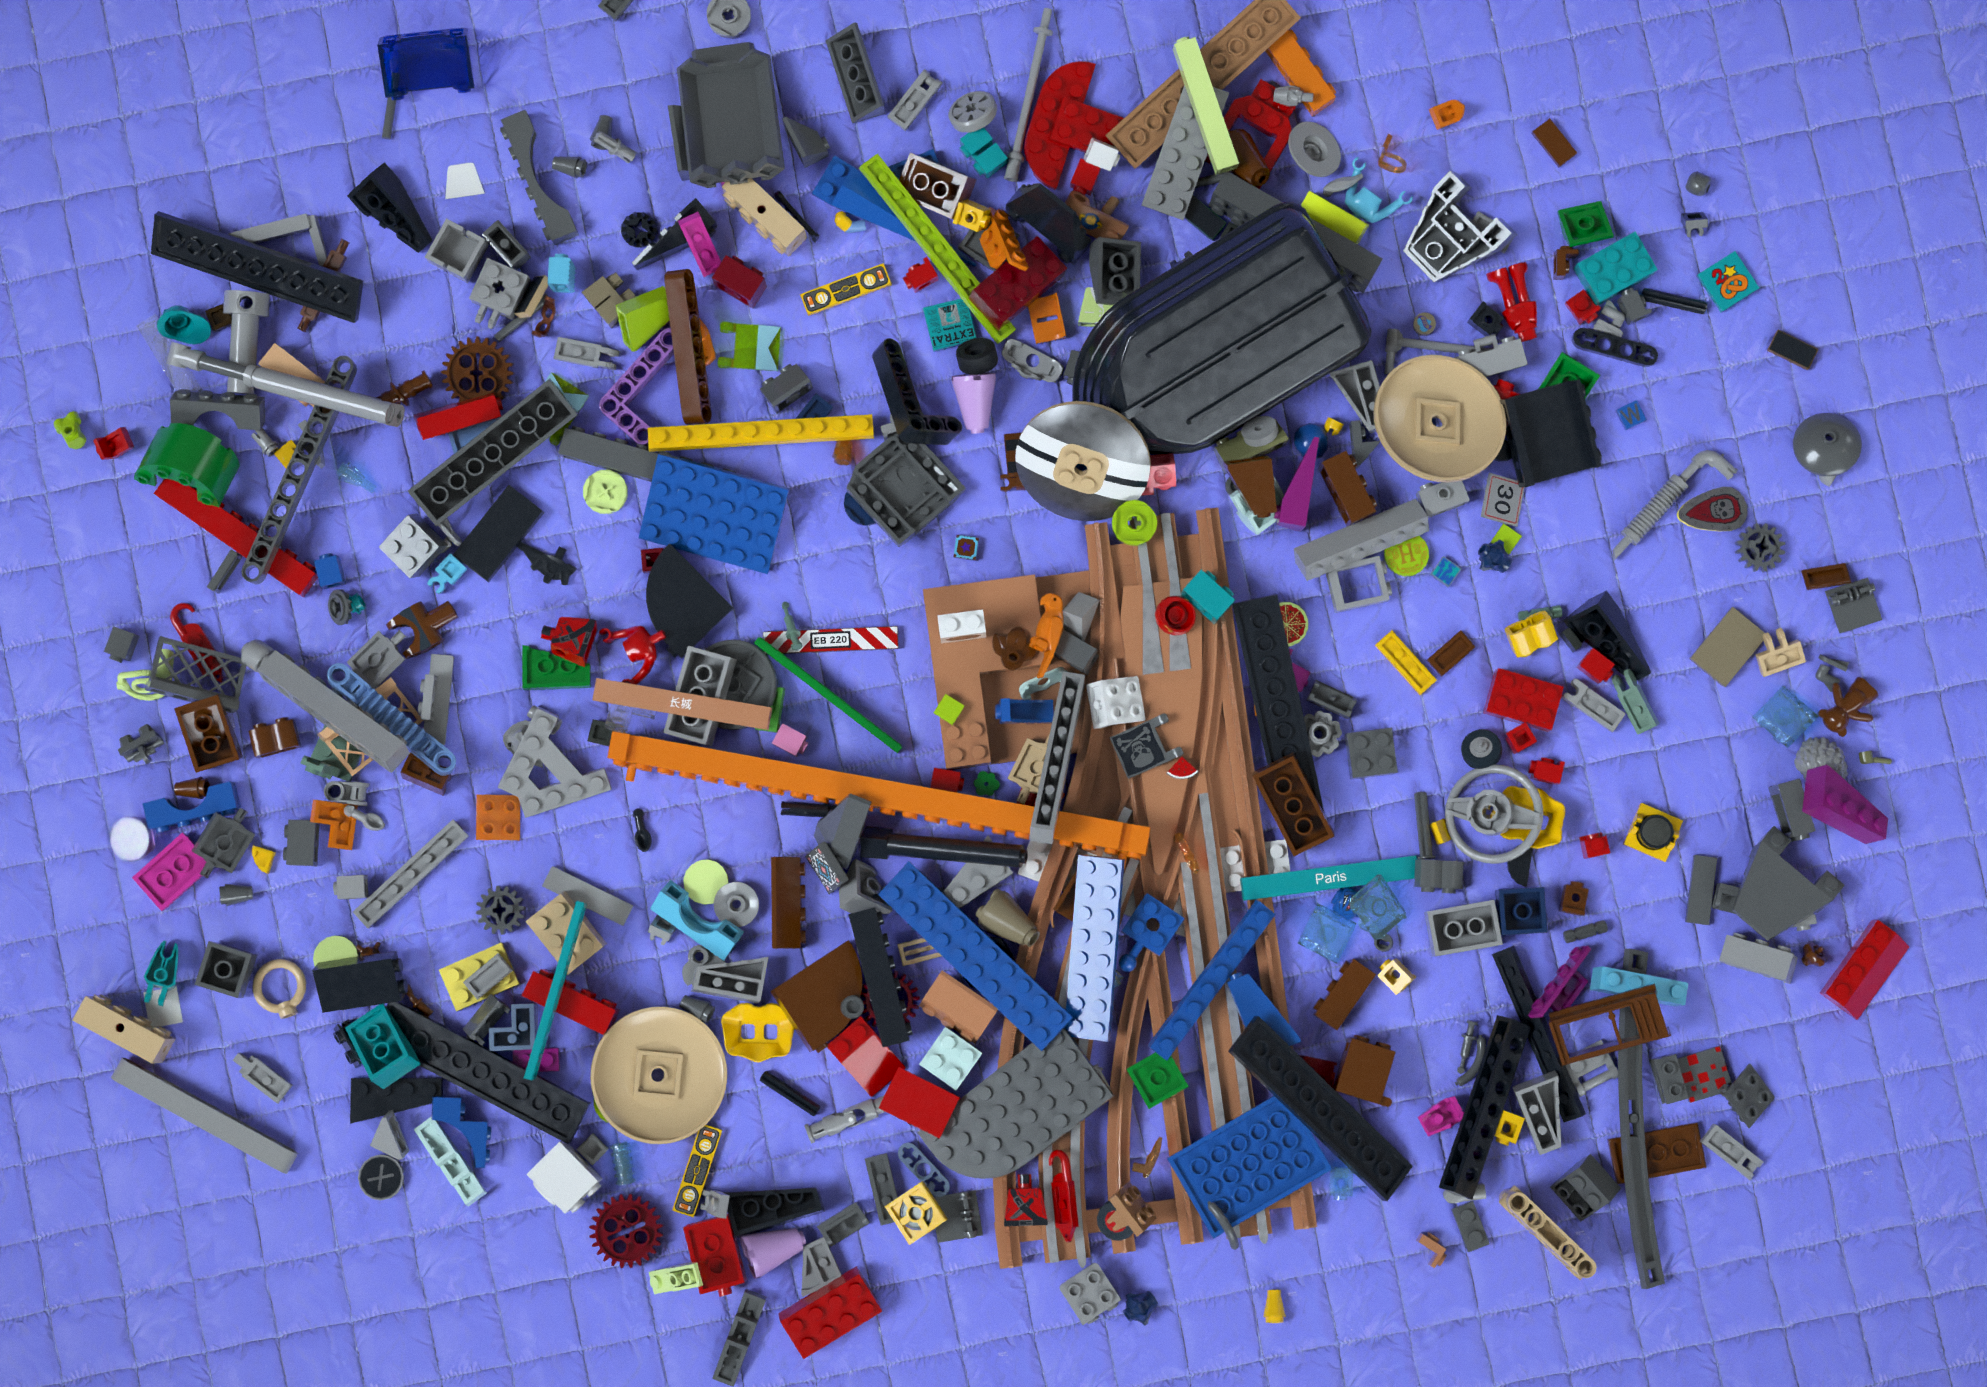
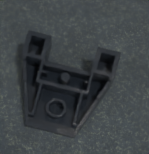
M1041 183L1027 184V186L1023 184L1007 202V215L1015 222L1017 220L1021 223L1026 221L1056 245L1057 252L1059 253L1058 257L1066 264L1070 262L1075 265L1090 247L1091 239L1085 235L1087 232L1084 228H1079L1082 223L1076 212Z

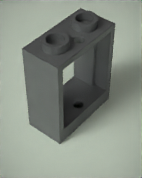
M1800 778L1768 787L1781 832L1788 838H1791L1792 842L1809 838V833L1816 830L1812 817L1802 812L1804 791Z

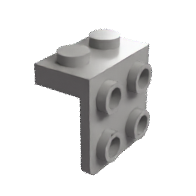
M1092 1263L1063 1282L1059 1287L1082 1325L1093 1323L1100 1317L1099 1314L1106 1310L1114 1309L1119 1305L1118 1302L1121 1301L1115 1288H1113L1097 1263Z

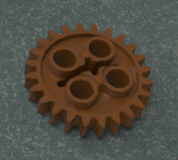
M476 336L475 343H473L471 337L467 338V344L463 341H458L459 349L452 346L454 354L446 353L450 360L449 362H442L444 366H447V370L441 371L442 374L447 375V378L442 380V383H449L450 385L446 388V391H454L451 398L454 399L459 396V402L493 393L495 398L500 397V399L504 400L505 397L502 392H510L506 385L514 383L508 378L515 374V372L509 371V367H512L514 363H507L506 361L510 354H502L505 348L496 349L497 341L489 345V338H485L483 343H481L479 336ZM477 353L480 354L479 370L483 371V375L479 376V393L476 392L477 375H473V371L477 370ZM465 355L470 356L472 359V364L468 368L462 365V358ZM488 355L492 356L495 361L491 368H487L484 364V359ZM466 377L472 381V387L469 390H465L462 387V380ZM487 378H491L495 384L491 391L484 387V381Z

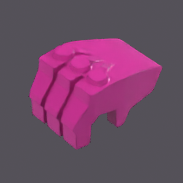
M1455 1096L1435 1103L1417 1117L1427 1136L1449 1129L1462 1120L1464 1112L1461 1111L1462 1108L1457 1103L1458 1101Z

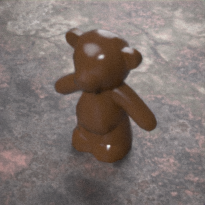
M1861 677L1855 679L1844 697L1842 696L1841 686L1838 683H1834L1832 685V693L1836 706L1828 710L1821 709L1818 712V716L1822 718L1827 729L1844 737L1847 734L1846 727L1849 719L1862 722H1871L1874 719L1871 714L1861 713L1858 710L1874 701L1878 697V693Z

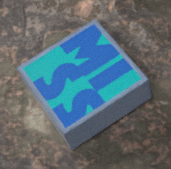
M1443 556L1430 575L1448 588L1461 571V568Z

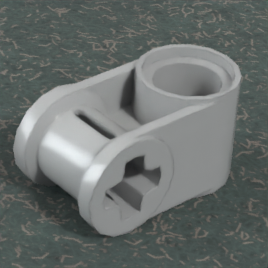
M331 781L325 786L324 795L333 802L367 806L365 799L369 783ZM338 785L341 789V794L339 797L333 798L330 795V790L333 786Z

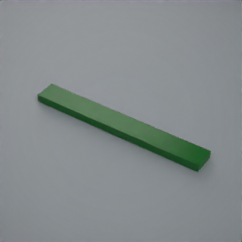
M757 638L754 642L755 645L896 753L901 750L902 745L763 638Z

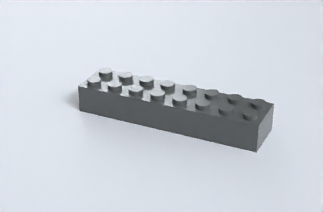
M1225 172L1212 194L1209 207L1212 208L1211 210L1220 216L1225 215L1231 218L1235 225L1241 226L1268 208L1283 202L1230 172ZM1311 218L1327 249L1350 279L1348 285L1351 290L1364 293L1383 258Z
M549 378L411 487L408 492L435 526H437L577 416L578 412L551 378Z

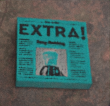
M962 299L923 308L933 352L956 347L967 340L976 338L969 308Z

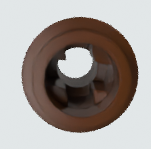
M203 777L176 782L174 792L176 796L203 799L207 795L210 783L208 779H203Z

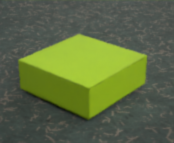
M1503 523L1491 540V543L1493 544L1500 539L1504 542V549L1509 555L1522 536Z
M945 694L933 713L953 726L965 706Z

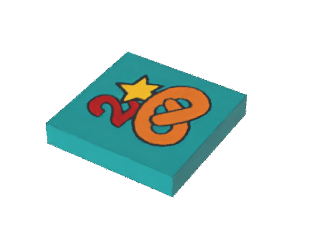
M1736 251L1697 275V278L1720 313L1759 289V286Z

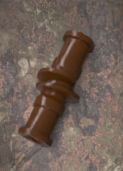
M423 370L421 371L422 374L411 380H406L403 384H398L399 386H395L390 382L391 390L381 393L376 398L400 405L402 402L405 406H409L408 398L416 396L427 388L432 389L434 387L427 373Z

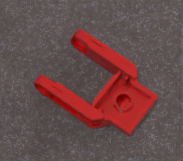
M1260 79L1251 96L1237 98L1233 101L1224 116V121L1228 132L1231 131L1237 119L1241 118L1243 122L1269 137L1275 138L1274 143L1264 158L1271 172L1288 143L1289 134L1292 130L1289 118L1296 106H1285L1274 102L1273 98L1276 87ZM1207 153L1205 162L1210 164L1211 160Z

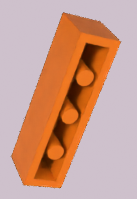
M1289 29L1265 52L1289 85L1300 87V90L1304 93H1314L1313 102L1302 101L1313 117L1334 103L1336 91L1329 82L1326 83L1324 81L1321 69L1318 65L1312 64L1309 60L1310 54L1305 47L1301 48L1296 42L1298 40L1296 34L1292 29Z

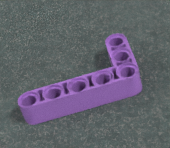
M671 328L664 329L602 397L599 403L600 410L611 422L636 444L649 447L648 439L640 441L638 435L642 431H648L650 427L627 406L674 355L673 344L666 345L664 343L665 338L671 335ZM653 352L661 353V358L656 362H652L649 359ZM640 368L646 370L643 378L635 377L636 370ZM624 385L631 386V391L627 395L620 394V389ZM608 402H615V410L611 412L605 410V405ZM631 416L633 418L630 426L622 425L624 417Z

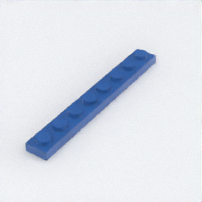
M1255 900L1147 1045L1163 1059H1169L1274 918L1275 913L1260 901Z

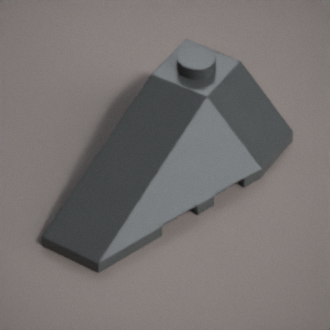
M851 793L839 802L834 810H830L825 818H821L818 821L814 832L817 844L819 845L825 841L840 866L848 870L857 850L871 805V801Z

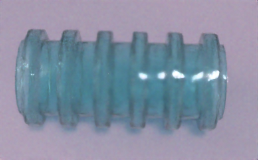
M628 1142L616 1143L610 1146V1149H613L611 1156H614L612 1163L615 1164L613 1170L616 1171L614 1176L618 1180L616 1181L618 1186L632 1184L636 1181V1178H633L635 1171H632L634 1165L631 1164L633 1159L629 1155L631 1150L628 1148L630 1146Z

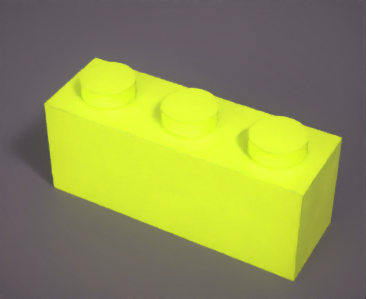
M1312 191L1307 193L1301 204L1306 209L1310 218L1356 244L1360 242L1369 226L1366 222Z

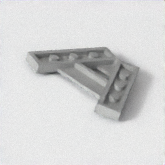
M537 707L498 784V788L518 797L525 818L611 790L604 767L581 774L548 738L558 716L540 707ZM538 758L560 782L538 788L532 782L529 775Z

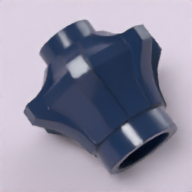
M1500 539L1493 544L1491 542L1489 544L1485 543L1478 550V555H1480L1478 560L1481 561L1479 569L1482 571L1495 570L1504 573L1512 563V558L1506 553L1504 542Z
M1150 1291L1141 1294H1126V1309L1123 1310V1313L1127 1320L1130 1322L1134 1320L1142 1323L1144 1326L1147 1325L1151 1313L1158 1307V1302Z

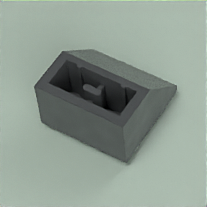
M1591 1154L1577 1162L1550 1187L1580 1222L1611 1202L1621 1189Z

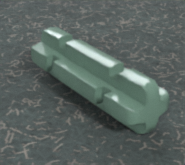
M1556 605L1551 608L1531 609L1530 612L1527 610L1518 612V620H1525L1530 615L1540 611H1546L1553 619L1562 617V608L1560 605Z

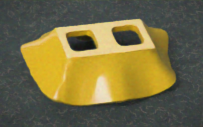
M1509 786L1502 792L1513 801L1514 805L1534 811L1533 801L1526 788ZM1537 788L1543 804V815L1547 816L1549 820L1546 828L1540 830L1536 841L1531 846V848L1535 849L1560 843L1565 817L1564 804L1553 799L1540 788ZM1492 810L1490 818L1495 815L1494 810ZM1509 829L1506 833L1500 835L1508 840L1521 839L1524 841L1531 830Z
M741 1003L723 1014L721 1024L724 1044L728 1054L744 1057L759 1063L773 1057L786 1056L790 1052L794 1028L778 1004L769 1003L757 1007L750 1003ZM743 1024H753L755 1026V1037L753 1039H743L741 1037V1027ZM772 1024L777 1026L776 1039L764 1038L765 1025Z

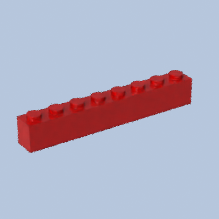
M163 479L153 494L247 558L258 534V527L252 523L247 526L241 522L243 517L233 510L228 513L223 509L225 504L222 502L219 507L205 505L198 501L196 487L192 488L171 479ZM262 547L258 552L259 558H264L268 554L267 547ZM279 548L268 574L304 598L318 579V575L314 572L316 568L307 561L303 564L297 561L298 555L288 548L285 551Z

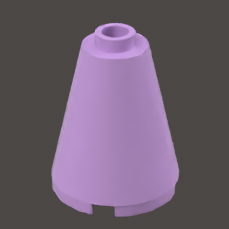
M995 373L952 376V384L966 429L971 430V434L984 433V429L989 428L996 382Z
M796 1228L745 1234L740 1237L744 1256L747 1257L749 1262L747 1265L754 1279L761 1278L802 1251L803 1245L806 1244L803 1232H798Z

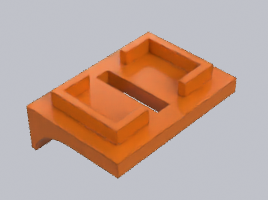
M1057 293L1037 298L1028 306L1036 344L1066 338ZM1056 315L1058 317L1055 320L1037 323V319Z

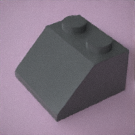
M797 363L793 366L791 364L785 366L780 371L781 374L776 378L770 377L762 383L763 387L760 388V391L776 414L813 389L811 381Z

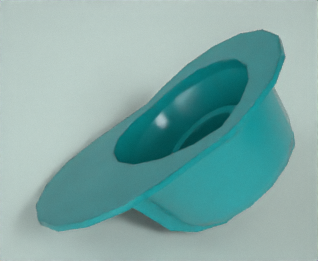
M175 305L164 309L163 315L157 321V329L162 336L187 344H201L211 334L209 322L205 318L191 313L184 306Z

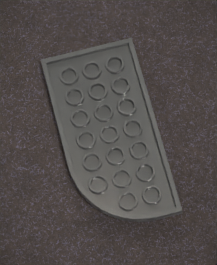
M1064 1028L1043 1051L1031 1043L959 1099L940 1139L923 1130L917 1133L933 1155L949 1169L972 1178H996L1011 1174L1025 1166L1115 1095L1066 1028Z

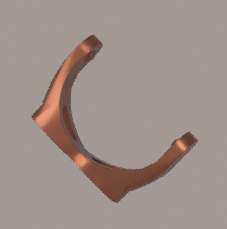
M548 296L545 297V304L542 310L543 320L537 324L535 331H532L533 336L541 338L548 334L556 313L555 299ZM548 309L552 310V314L549 318L546 317V311ZM542 324H547L545 331H540Z

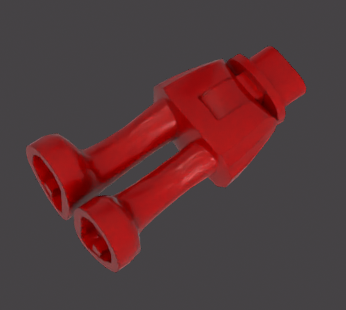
M1527 262L1514 264L1508 268H1501L1486 274L1489 282L1498 285L1505 305V310L1502 312L1503 317L1514 333H1518L1521 342L1537 338L1535 331L1537 327L1536 301L1530 300L1525 283V273L1528 270ZM1508 272L1516 287L1520 302L1516 304L1512 293Z

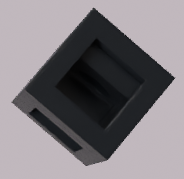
M1483 301L1467 323L1485 337L1491 334L1496 336L1504 326L1501 323L1504 318ZM1485 317L1491 318L1492 323H1486Z

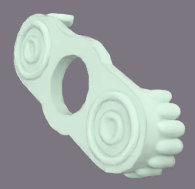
M1058 667L1045 672L1043 678H1048V681L1043 685H1038V682L1043 678L1037 677L1024 682L1019 687L1021 698L1023 700H1031L1030 694L1045 690L1057 682L1061 683L1063 671H1068L1063 667Z

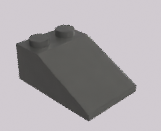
M1098 237L1090 243L1089 267L1096 304L1115 305L1119 300L1140 288L1141 242Z

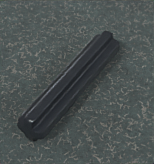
M1644 288L1641 293L1646 302L1698 314H1704L1707 309V302L1649 288Z
M765 1071L760 1077V1082L810 1115L815 1116L818 1113L820 1105L768 1071Z

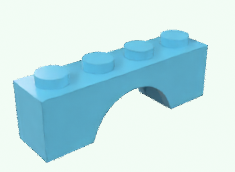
M671 880L660 891L650 908L723 961L733 951L744 931L727 919L721 922H708L700 918L690 906L689 893Z
M1601 966L1593 968L1590 990L1618 994L1655 983L1657 999L1660 1004L1683 1006L1686 1004L1688 983Z

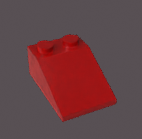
M862 1016L832 1040L827 1047L871 1097L893 1079L898 1067L906 1068L888 1046H882L879 1035Z

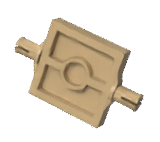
M1049 735L1045 743H1037L1027 738L1007 778L1022 788L1016 801L1025 804L1030 792L1038 793Z

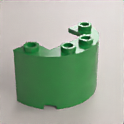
M170 423L169 427L161 426L157 430L135 472L134 480L144 485L156 486V475L163 479H171L184 486L196 487L198 501L205 505L219 507L240 467V463L231 448L226 449L220 444L222 440L212 433L188 424Z

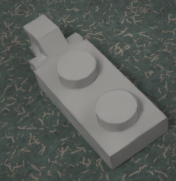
M240 1052L233 1059L235 1063L242 1067L239 1071L242 1077L277 1104L280 1103L293 1086L253 1055L247 1058Z

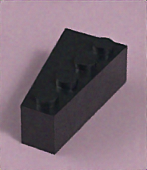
M817 1188L723 1192L730 1195L727 1212L734 1237L736 1238L825 1212L820 1192Z

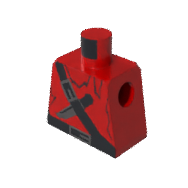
M560 617L556 628L543 626L541 638L551 641V650L554 655L585 667L598 630L597 623L594 619Z
M1018 1174V1188H1009L1004 1226L1048 1225L1041 1187H1032L1031 1174Z

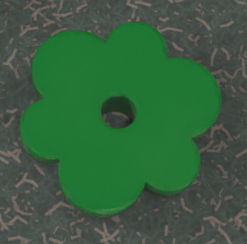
M985 771L979 772L978 779H975L973 782L974 786L977 787L976 793L979 796H984L985 794L992 796L994 790H997L1000 786L999 781L995 779V774H988Z

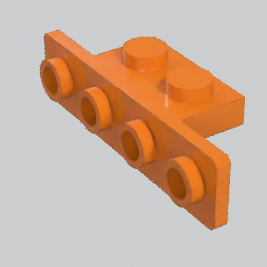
M989 207L991 209L989 216L991 217L992 224L982 233L979 240L990 267L998 269L1007 258L1010 265L1026 271L1029 268L1025 260L1026 257L1022 253L1019 246L1020 243L1014 234V229L1009 222L1007 213L1001 209L996 210Z

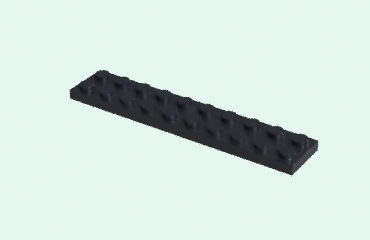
M160 211L154 214L152 255L352 323L358 321L364 280Z
M1273 594L1233 603L1267 765L1293 752L1324 811L1278 596Z
M401 1002L387 1004V1009L412 1045L421 1063L419 1066L567 1144L572 1142L590 1102L539 1075L534 1080L524 1079L526 1068L490 1051V1049L481 1046Z
M1254 1016L1228 1052L1382 1201H1388L1413 1166L1259 1016Z

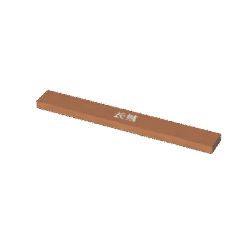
M596 678L592 699L593 701L764 730H769L772 713L771 707Z

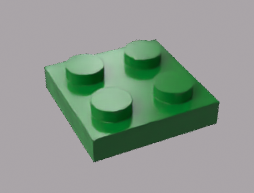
M1155 1052L1126 1069L1148 1109L1189 1087L1172 1056L1165 1060Z

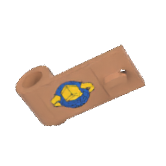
M1071 191L1065 201V204L1078 215L1082 223L1079 228H1084L1087 232L1086 234L1092 237L1122 240L1129 228L1128 224L1091 207L1089 199L1077 191Z

